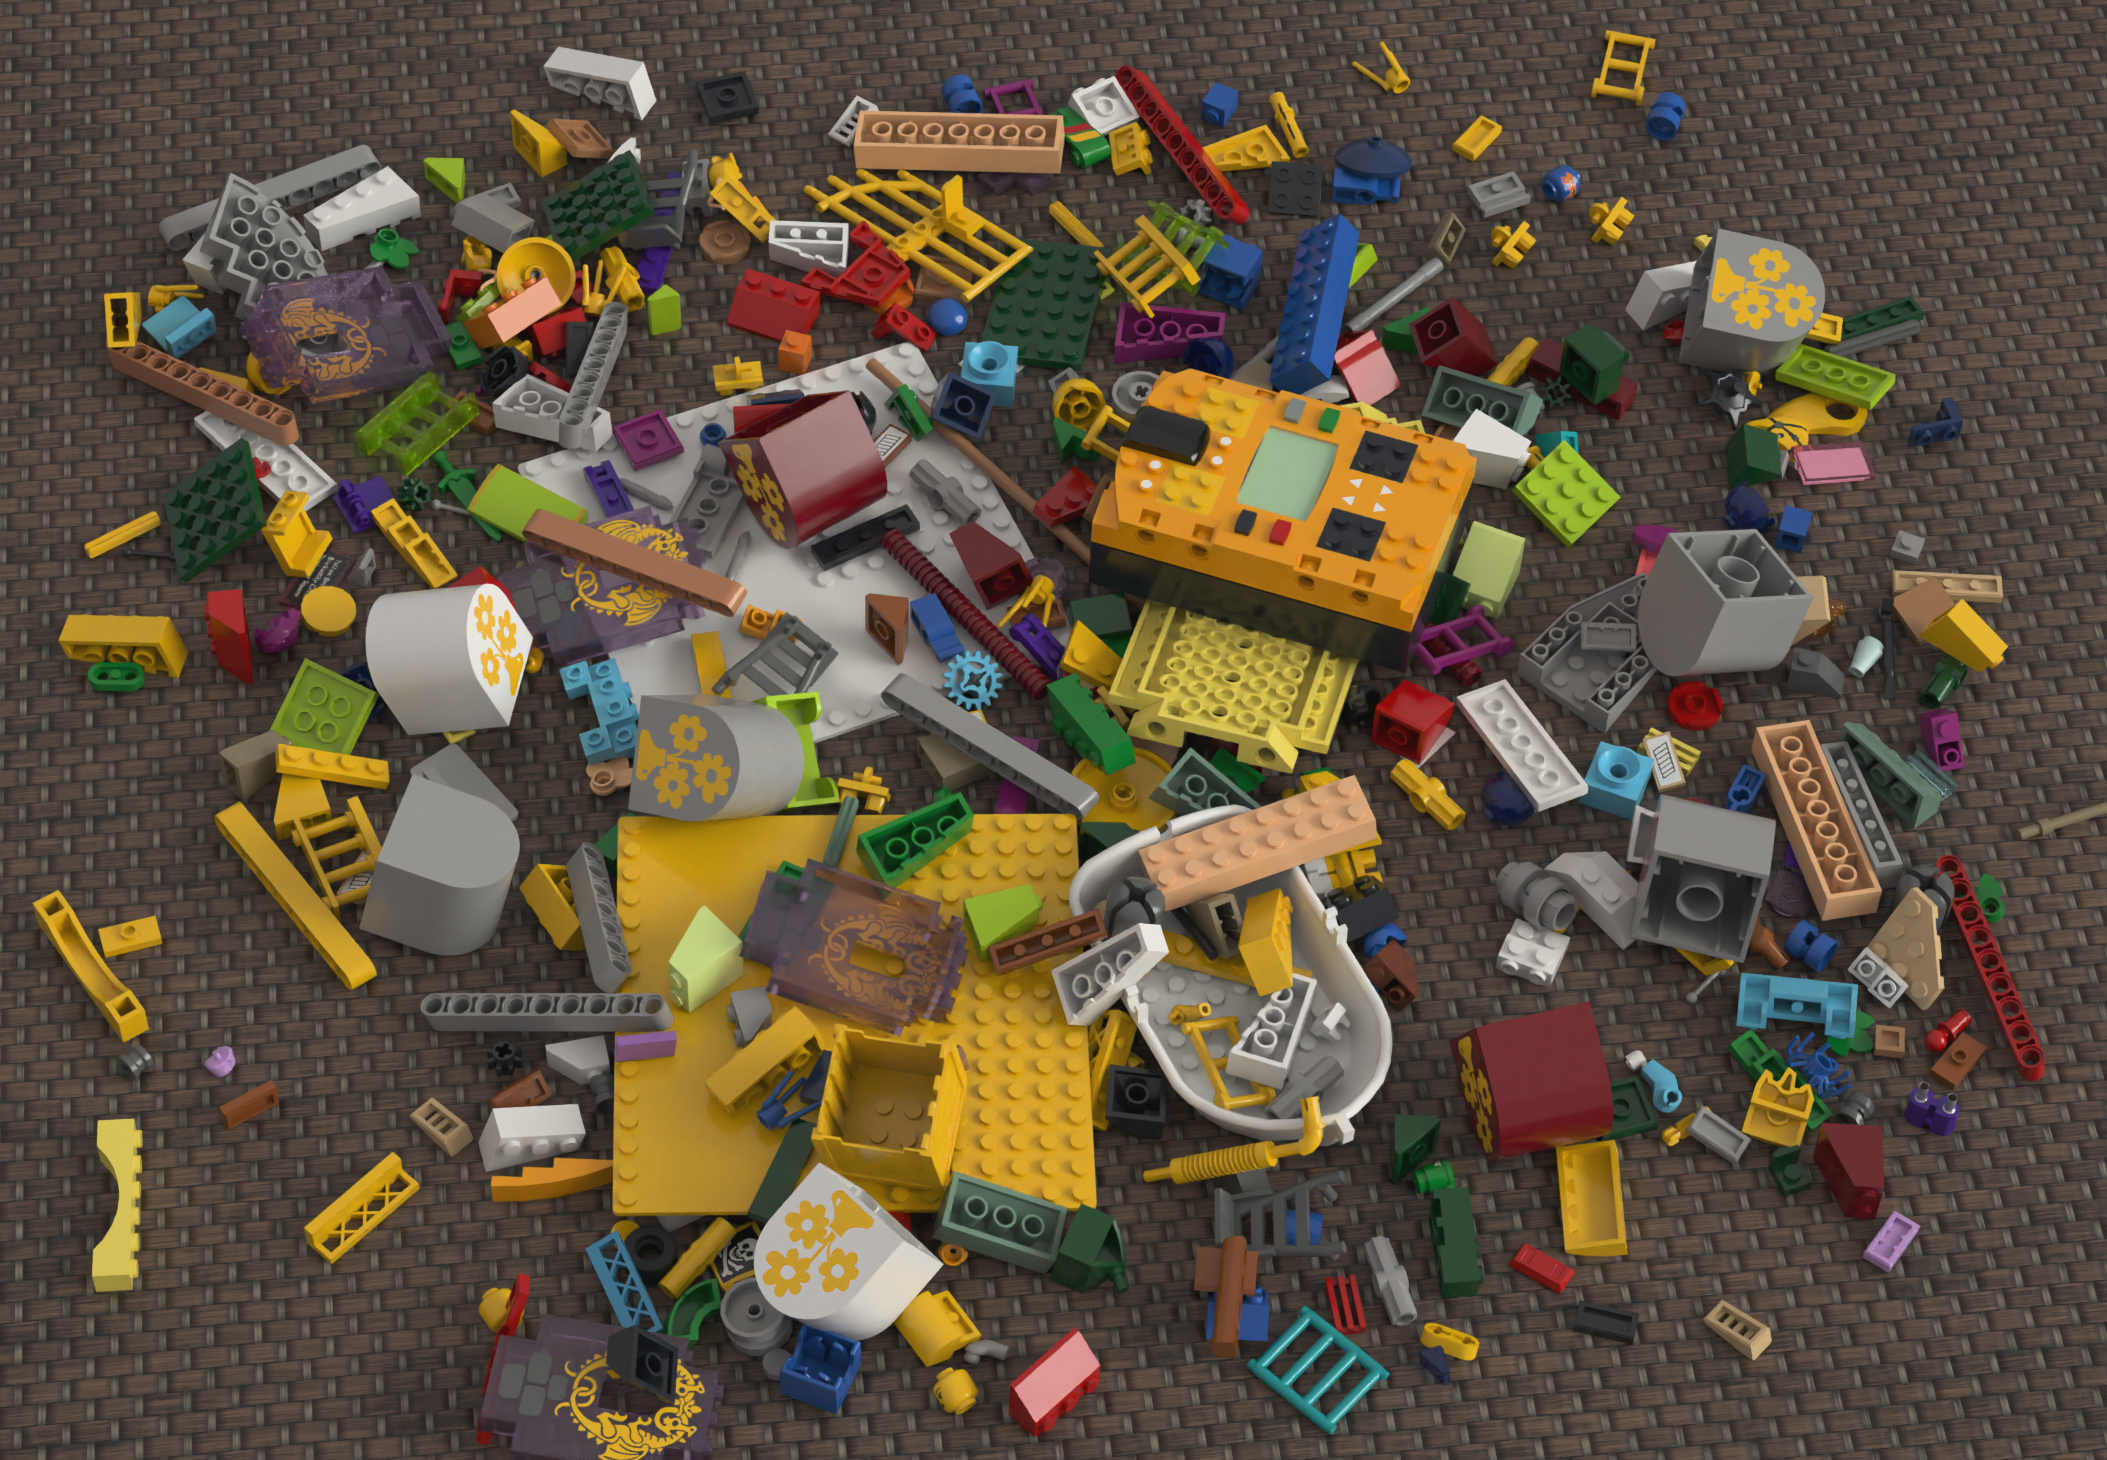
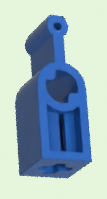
M1335 167L1331 202L1369 205L1376 200H1386L1392 203L1399 202L1400 178L1363 177Z
M933 593L910 602V618L924 643L933 650L937 661L943 663L953 659L957 654L962 656L963 652H965L964 646L957 638L953 624L937 595Z
M1744 764L1729 790L1725 809L1750 814L1763 792L1767 774Z

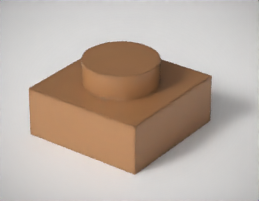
M1876 1025L1874 1029L1873 1055L1903 1058L1905 1052V1028Z

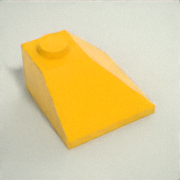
M516 110L510 112L513 147L541 178L568 165V150L550 130Z

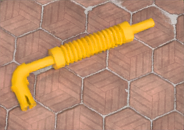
M1319 1097L1299 1099L1304 1127H1302L1304 1136L1298 1142L1275 1146L1272 1141H1264L1171 1159L1169 1167L1144 1171L1143 1178L1146 1183L1172 1178L1176 1184H1184L1250 1170L1274 1167L1277 1164V1159L1280 1157L1296 1154L1308 1155L1314 1152L1320 1145L1323 1137V1128H1325V1123H1322Z

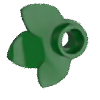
M388 228L379 230L374 237V243L370 246V255L376 262L387 261L390 266L397 269H406L409 265L408 255L419 253V249L414 243L409 240L400 239L397 232Z
M1984 873L1978 887L1972 886L1987 923H1995L2000 921L2005 914V905L2000 899L2002 889L1992 876ZM1958 894L1955 896L1956 898H1962L1965 895ZM1993 908L1996 911L1994 913H1987L1985 910ZM1970 917V918H1966V919H1964V920H1965V921H1973V920H1975V919Z
M1856 1011L1854 1038L1838 1039L1828 1035L1827 1042L1830 1044L1829 1048L1837 1056L1843 1058L1847 1056L1850 1050L1857 1053L1872 1051L1874 1048L1873 1041L1866 1030L1873 1025L1875 1020L1864 1012Z

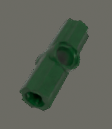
M1949 654L1946 657L1942 656L1937 662L1930 680L1920 692L1919 698L1924 706L1932 710L1934 708L1940 709L1951 692L1958 690L1969 666Z

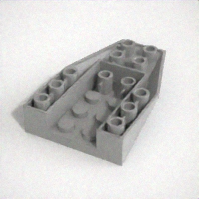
M1642 572L1571 605L1520 654L1517 675L1604 734L1657 670L1645 653L1638 627L1639 602L1648 575ZM1580 623L1637 624L1636 651L1634 653L1580 651Z

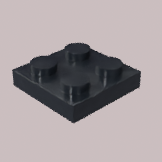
M745 71L696 81V88L710 124L759 114V106Z

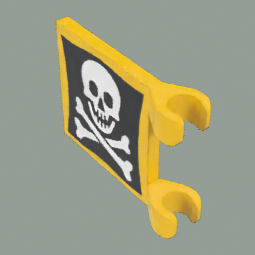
M756 1221L734 1228L737 1234L717 1255L714 1262L710 1264L724 1296L726 1291L735 1283L746 1278L755 1277L754 1254L758 1238L761 1234Z

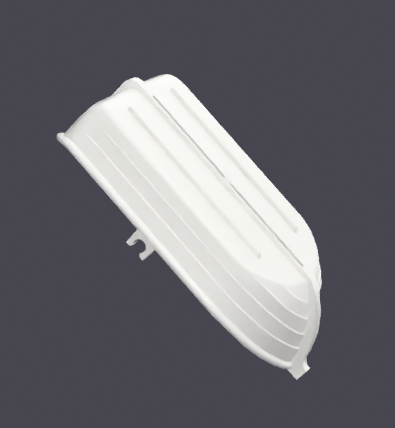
M1234 804L1197 811L1167 821L1168 829L1162 834L1154 826L1107 848L1087 860L1073 879L1069 891V904L1073 917L1092 911L1096 904L1106 900L1111 887L1118 881L1123 882L1124 878L1131 876L1144 877L1140 867L1139 849L1252 810L1245 806ZM1299 866L1222 893L1234 894L1242 921H1244L1247 901L1250 897L1281 888L1284 897L1288 896L1293 907V913H1291L1292 966L1313 971V979L1317 980L1313 1001L1282 1090L1274 1088L1276 1097L1285 1090L1288 1081L1296 1073L1301 1072L1304 1074L1325 1055L1328 1057L1333 1056L1337 1059L1340 1066L1344 1069V1076L1324 1092L1319 1102L1322 1123H1325L1323 1137L1319 1146H1329L1339 1140L1342 1144H1345L1354 1138L1355 1130L1349 1119L1356 1115L1371 1100L1384 1083L1391 1064L1393 1046L1391 1022L1383 1001L1347 945L1348 928L1346 924L1338 926L1336 908L1334 906L1328 909L1324 908ZM1171 911L1164 913L1162 930L1191 937ZM1103 939L1098 942L1090 944L1091 948H1094L1099 944L1105 942V940ZM1159 961L1150 970L1147 977L1125 988L1124 995L1120 998L1173 1089L1201 1115L1225 1130L1262 1141L1296 1140L1304 1136L1302 1112L1294 1119L1269 1120L1264 1114L1262 1104L1230 1109V1111L1214 1105L1213 1099L1216 1093L1189 1034L1184 1035L1181 1025H1173L1168 1019L1171 1009L1176 1005L1195 1006L1206 1002L1211 1007V1014L1200 1020L1235 1015L1238 1018V1026L1236 1028L1240 1037H1242L1245 1030L1255 1021L1259 1011L1267 1005L1273 993L1260 997L1255 987ZM1339 1002L1346 1009L1344 1015L1351 1025L1345 1030H1341L1336 1025V1031L1342 1036L1337 1042L1332 1043L1322 1035L1316 1037L1309 1028L1324 1008ZM1225 1029L1200 1032L1212 1059L1229 1057V1052L1233 1046ZM1226 1069L1218 1070L1230 1097L1255 1094L1249 1080L1225 1073Z

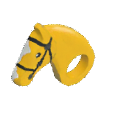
M1811 392L1783 404L1765 419L1754 420L1746 423V425L1776 433L1779 450H1787L1790 459L1788 464L1797 471L1803 472L1796 453L1813 452L1808 445V434L1849 436L1861 430L1866 423L1868 413L1867 409ZM1831 404H1845L1854 410L1856 416L1848 420H1838L1830 416L1825 408Z

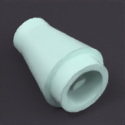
M1865 636L1863 640H1859L1852 663L1848 669L1849 672L1855 677L1862 678L1882 657L1883 644L1871 636Z

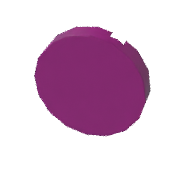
M1639 525L1634 528L1632 541L1636 546L1639 543L1643 544V549L1648 552L1659 554L1667 534L1680 532L1660 525Z

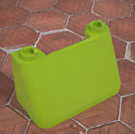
M808 692L766 696L752 701L753 703L773 707L784 714L795 727L803 747L804 770L799 788L792 800L773 815L840 802L838 786L835 781L830 777L820 778L810 724L816 722L822 712L819 693Z

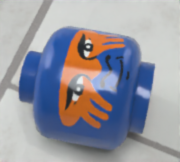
M1562 164L1544 175L1542 191L1548 199L1562 202L1578 193L1580 189V175L1576 169Z

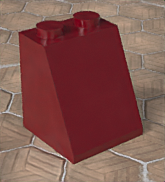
M1453 297L1409 324L1421 362L1426 366L1438 368L1440 365L1479 377L1498 365L1485 325Z
M974 521L967 525H962L949 533L987 610L1024 592L1031 585L1033 578L1021 554Z
M1822 1123L1813 1152V1159L1845 1217H1854L1858 1220L1875 1219L1885 1188L1882 1127Z

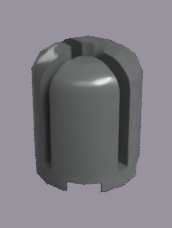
M1916 865L1909 868L1898 880L1889 917L1910 889L1918 887L1937 905L1938 918H1936L1937 936H1941L1954 900L1955 888L1952 880L1946 873L1938 877L1940 869L1932 865Z
M1131 876L1124 878L1123 882L1118 881L1111 887L1107 896L1103 921L1109 937L1104 939L1105 941L1138 923L1155 924L1162 927L1165 897L1162 891L1157 889V885L1148 878Z

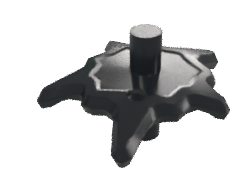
M1706 367L1701 369L1702 374L1709 381L1710 396L1699 402L1698 406H1716L1720 413L1726 414L1729 417L1733 430L1737 429L1739 415L1745 414L1748 406L1762 407V402L1750 392L1749 385L1744 382L1742 370H1737L1734 373L1724 371L1721 374H1717Z

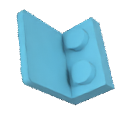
M185 296L179 297L142 324L143 329L168 355L179 359L217 332L213 313L208 308L200 312Z

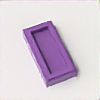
M666 1031L617 1036L614 1049L615 1061L674 1056L677 1043L676 1032Z

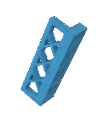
M616 1230L587 1247L586 1251L623 1330L633 1325L641 1328L639 1322L641 1317L645 1316L652 1318L655 1325L647 1330V1332L655 1336L665 1332L661 1319L620 1233ZM616 1242L619 1249L615 1259L611 1260L603 1249ZM619 1267L629 1269L630 1274L626 1284H621L618 1279L617 1271ZM630 1291L641 1295L637 1309L632 1308L628 1300Z

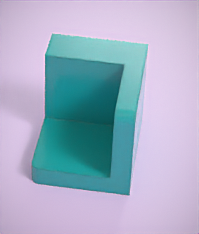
M1558 431L1535 435L1536 446L1541 449V454L1544 458L1563 440L1579 454L1577 432Z

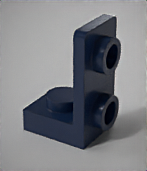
M1952 397L1942 399L1940 409L1936 414L1937 422L1911 427L1908 438L1910 447L1924 446L1929 443L1959 438L1963 419Z

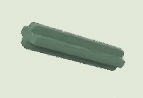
M846 796L842 802L823 858V867L826 869L835 870L838 868L858 809L859 801L855 797Z

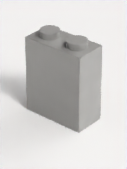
M482 192L455 205L452 212L454 218L451 225L504 253L515 242L529 238L535 220Z

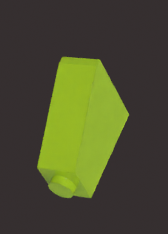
M1031 884L964 899L963 918L980 962L986 961L991 957L988 949L989 946L1021 936L1038 923L1039 911H1042V902L1039 894H1034Z

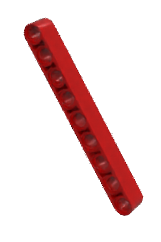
M1128 65L1120 67L1116 72L1115 78L1130 102L1216 215L1234 225L1239 226L1245 223L1249 217L1248 206L1148 76Z
M1944 855L1936 863V867L1940 869L1938 877L1947 871L1955 872L1948 875L1955 888L1954 896L1958 894L1965 895L1962 898L1954 897L1950 910L1951 916L2019 1074L2025 1080L2036 1081L2045 1072V1058L2042 1047L1961 861L1954 855ZM1970 917L1975 919V920H1973V921H1965V920H1964V919L1970 918ZM1977 941H1984V942H1985V943L1982 944V945L1974 944V943L1977 942ZM1991 964L1995 965L1996 967L1988 969L1984 966ZM2002 988L2006 991L1999 993L1995 992L1994 990ZM2008 1012L2016 1013L2015 1016L2011 1017L2006 1016L2005 1014ZM2023 1036L2027 1039L2023 1041H2018L2015 1038ZM2031 1060L2038 1062L2035 1065L2026 1064L2027 1061Z

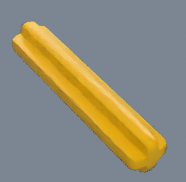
M1059 201L1049 206V213L1081 245L1104 248V245Z
M151 511L84 545L85 552L89 558L97 557L160 526V518L155 511Z

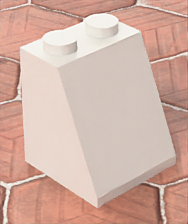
M1478 409L1473 412L1453 440L1454 442L1465 444L1470 456L1477 457L1473 483L1506 489L1511 481L1516 483L1524 471L1523 467L1531 455L1527 451L1532 441Z

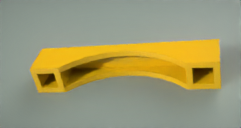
M57 890L34 902L33 907L37 923L121 1041L124 1043L148 1030L145 1009L132 991L125 987L104 963L87 937L73 909L60 891Z

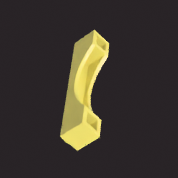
M134 1118L98 1120L97 1149L100 1161L111 1172L118 1184L119 1202L112 1226L103 1240L93 1250L92 1278L96 1292L133 1290V1278H138L139 1276L138 1260L134 1259V1252L139 1251V1234L135 1233V1225H140V1209L135 1207L136 1199H141L140 1181H136V1174L142 1172L141 1155H137V1148H142L143 1138L142 1130L136 1129Z

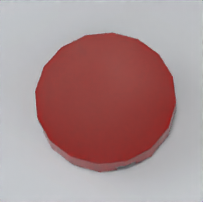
M535 361L531 363L529 368L531 373L542 381L570 393L571 384Z
M1687 681L1678 684L1673 688L1667 700V712L1672 721L1680 727L1691 731H1703L1713 727L1719 721L1723 710L1722 698L1717 690L1713 687L1710 689L1705 686V683L1699 681Z

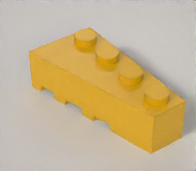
M69 615L58 640L70 659L92 663L104 662L105 660L110 662H132L145 667L144 671L147 673L156 674L157 670L169 672V677L179 678L189 653L170 617Z
M1281 888L1248 898L1238 945L1260 997L1293 986L1291 913H1293V907L1288 896L1284 897Z
M794 1006L790 1011L787 1010L780 1014L776 1022L767 1030L760 1031L755 1036L754 1041L747 1047L737 1050L732 1055L731 1060L723 1067L713 1070L705 1084L715 1100L731 1117H734L762 1098L764 1089L767 1087L776 1088L789 1071L796 1069L798 1072H801L808 1067L809 1063L807 1060L815 1055L820 1057L823 1050L827 1049L818 1028L797 1006Z

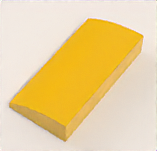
M1615 1140L1556 1147L1565 1252L1583 1256L1628 1255L1618 1150Z

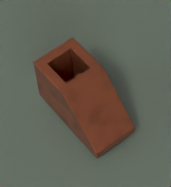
M1394 939L1362 968L1368 978L1400 1012L1419 995L1414 960Z

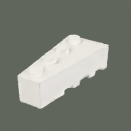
M387 166L304 214L303 217L306 236L323 251L353 240V236L359 234H366L367 236L376 233V229L389 224L390 227L401 224L400 220L409 217L412 220L421 217L419 195Z
M527 374L492 403L495 425L497 428L559 442V419L569 393ZM597 407L584 443L580 448L597 451L613 437L610 412Z
M1138 923L1051 970L1068 1025L1090 1026L1124 995L1125 988L1137 983L1169 953L1160 925Z

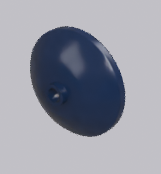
M1370 136L1349 142L1340 147L1335 154V162L1341 169L1363 177L1390 178L1407 173L1411 169L1412 164L1411 157L1404 149L1379 136Z

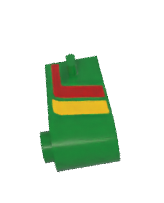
M1070 106L1063 109L1059 108L1056 112L1049 114L1063 116L1065 141L1071 145L1070 159L1074 166L1085 169L1111 156L1110 147L1105 137Z

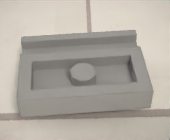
M1514 171L1469 185L1467 192L1478 210L1483 212L1482 216L1484 218L1530 204L1531 199L1530 194L1525 192L1526 188Z

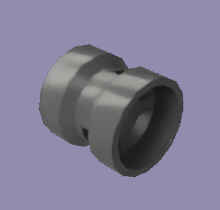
M614 1074L598 1075L590 1081L591 1094L595 1096L593 1100L595 1111L602 1115L613 1114Z
M1853 1092L1845 1100V1106L1840 1107L1835 1113L1834 1118L1837 1124L1864 1125V1120L1871 1117L1875 1107L1868 1097L1861 1093Z

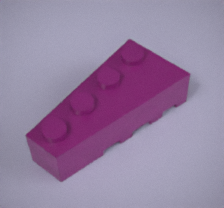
M1121 302L1115 340L1114 364L1222 353L1226 313L1148 305L1155 315L1150 318L1144 311L1139 313L1132 303Z

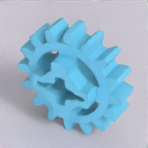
M969 650L963 652V659L958 654L953 657L955 664L951 662L946 663L945 666L950 671L941 675V677L947 679V683L941 685V687L950 691L945 696L946 699L954 697V704L959 706L962 703L963 709L966 711L970 709L971 705L975 711L981 709V703L985 707L990 706L989 698H998L994 690L1002 688V685L996 682V679L1002 677V673H995L994 671L998 664L990 665L988 663L990 660L989 655L980 658V651H975L972 657ZM968 663L978 664V665H980L982 668H981V669L973 668V667L971 666V664H968ZM956 672L959 675L957 685H955ZM980 674V677L976 679L973 685L963 687L966 683H968L967 681L970 679V677H975ZM987 677L989 679L988 689L985 687ZM962 693L971 694L972 697L976 699L966 698L962 695Z

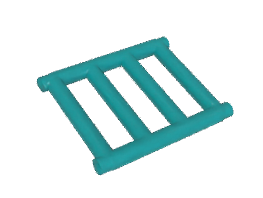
M1304 1306L1299 1312L1300 1317L1257 1360L1251 1359L1246 1367L1322 1430L1332 1435L1337 1428L1335 1424L1379 1379L1384 1381L1389 1376V1372L1318 1314ZM1311 1324L1323 1335L1279 1379L1267 1367ZM1332 1343L1346 1352L1304 1397H1301L1289 1387ZM1357 1361L1369 1373L1327 1416L1323 1415L1312 1405Z

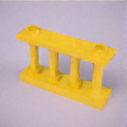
M1142 215L1135 220L1140 228L1135 238L1108 259L1098 250L1094 252V255L1099 261L1096 266L1105 277L1109 274L1132 298L1130 302L1139 313L1144 311L1152 318L1155 315L1148 306V303L1179 279L1181 281L1186 279L1192 286L1201 279L1190 262ZM1144 243L1146 245L1150 243L1149 248L1122 269L1117 271L1114 266ZM1154 256L1161 257L1158 262L1131 283L1126 280L1127 277ZM1167 267L1169 269L1172 268L1173 271L1143 295L1137 292Z
M358 796L347 799L348 811L344 812V816L307 829L303 828L299 817L293 818L294 830L290 831L294 845L296 847L301 846L323 894L321 900L338 921H341L339 907L367 897L370 884L334 896L329 884L368 870L374 872L377 858L382 849ZM347 826L349 828L354 827L357 832L354 838L317 851L313 850L309 841ZM357 848L360 850L365 849L368 854L365 856V860L325 874L319 863Z

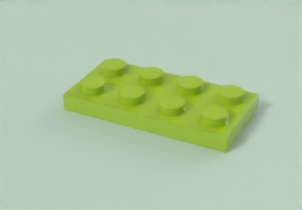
M1800 344L1793 354L1776 370V380L1833 398L1837 401L1858 406L1862 409L1871 410L1894 385L1895 374Z

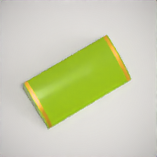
M497 464L486 477L467 508L468 513L557 560L561 554L537 546L526 540L522 535L524 527L535 510L542 509L580 524L588 525V510L500 464Z

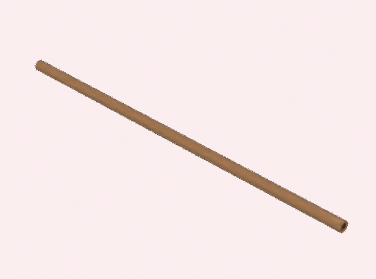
M872 358L866 364V369L893 393L898 387L904 385L875 358ZM917 396L918 404L922 411L931 417V408ZM931 420L932 427L1090 566V548L1063 524L1049 528L1033 513L1035 503H1037L1033 497L959 432ZM1124 593L1125 598L1142 612L1146 599Z

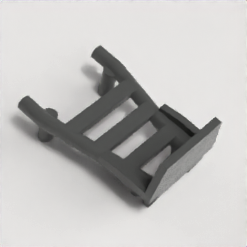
M697 150L688 151L687 163L682 166V171L685 174L684 178L645 181L643 179L647 193L680 190L677 197L650 199L653 210L674 209L673 214L670 216L648 217L617 235L622 248L632 247L637 253H642L643 248L670 246L674 250L680 249L679 243H682L686 204L693 183L699 181V176L696 173L699 153Z
M786 612L755 650L722 675L712 687V691L720 696L728 686H736L740 675L744 674L770 696L787 695L788 693L752 666L761 660L796 688L794 694L807 693L809 687L815 684L839 653L832 648L831 643L826 642L808 628L795 615L791 616ZM793 635L815 652L813 657H810L791 642L788 637ZM776 646L781 648L806 668L802 677L770 651Z
M1342 1170L1317 1175L1275 1193L1271 1188L1231 1195L1221 1188L1214 1189L1215 1244L1218 1248L1222 1249L1225 1238L1242 1236V1222H1245V1218L1248 1217L1251 1219V1244H1247V1251L1258 1252L1257 1259L1288 1256L1327 1257L1330 1261H1336L1339 1258V1254L1346 1253L1344 1241L1330 1243L1327 1239H1323L1318 1245H1310L1309 1192L1318 1189L1328 1201L1336 1200L1338 1195L1331 1187V1184L1344 1182ZM1295 1198L1296 1244H1287L1286 1201ZM1273 1207L1274 1244H1265L1264 1210Z

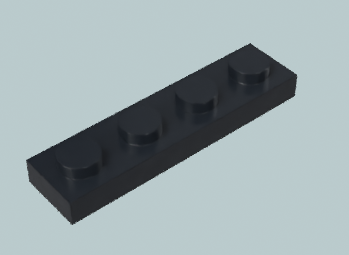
M905 504L812 545L811 553L823 571H826L881 547L883 537L891 530L898 529L905 536L920 530V522L909 506Z

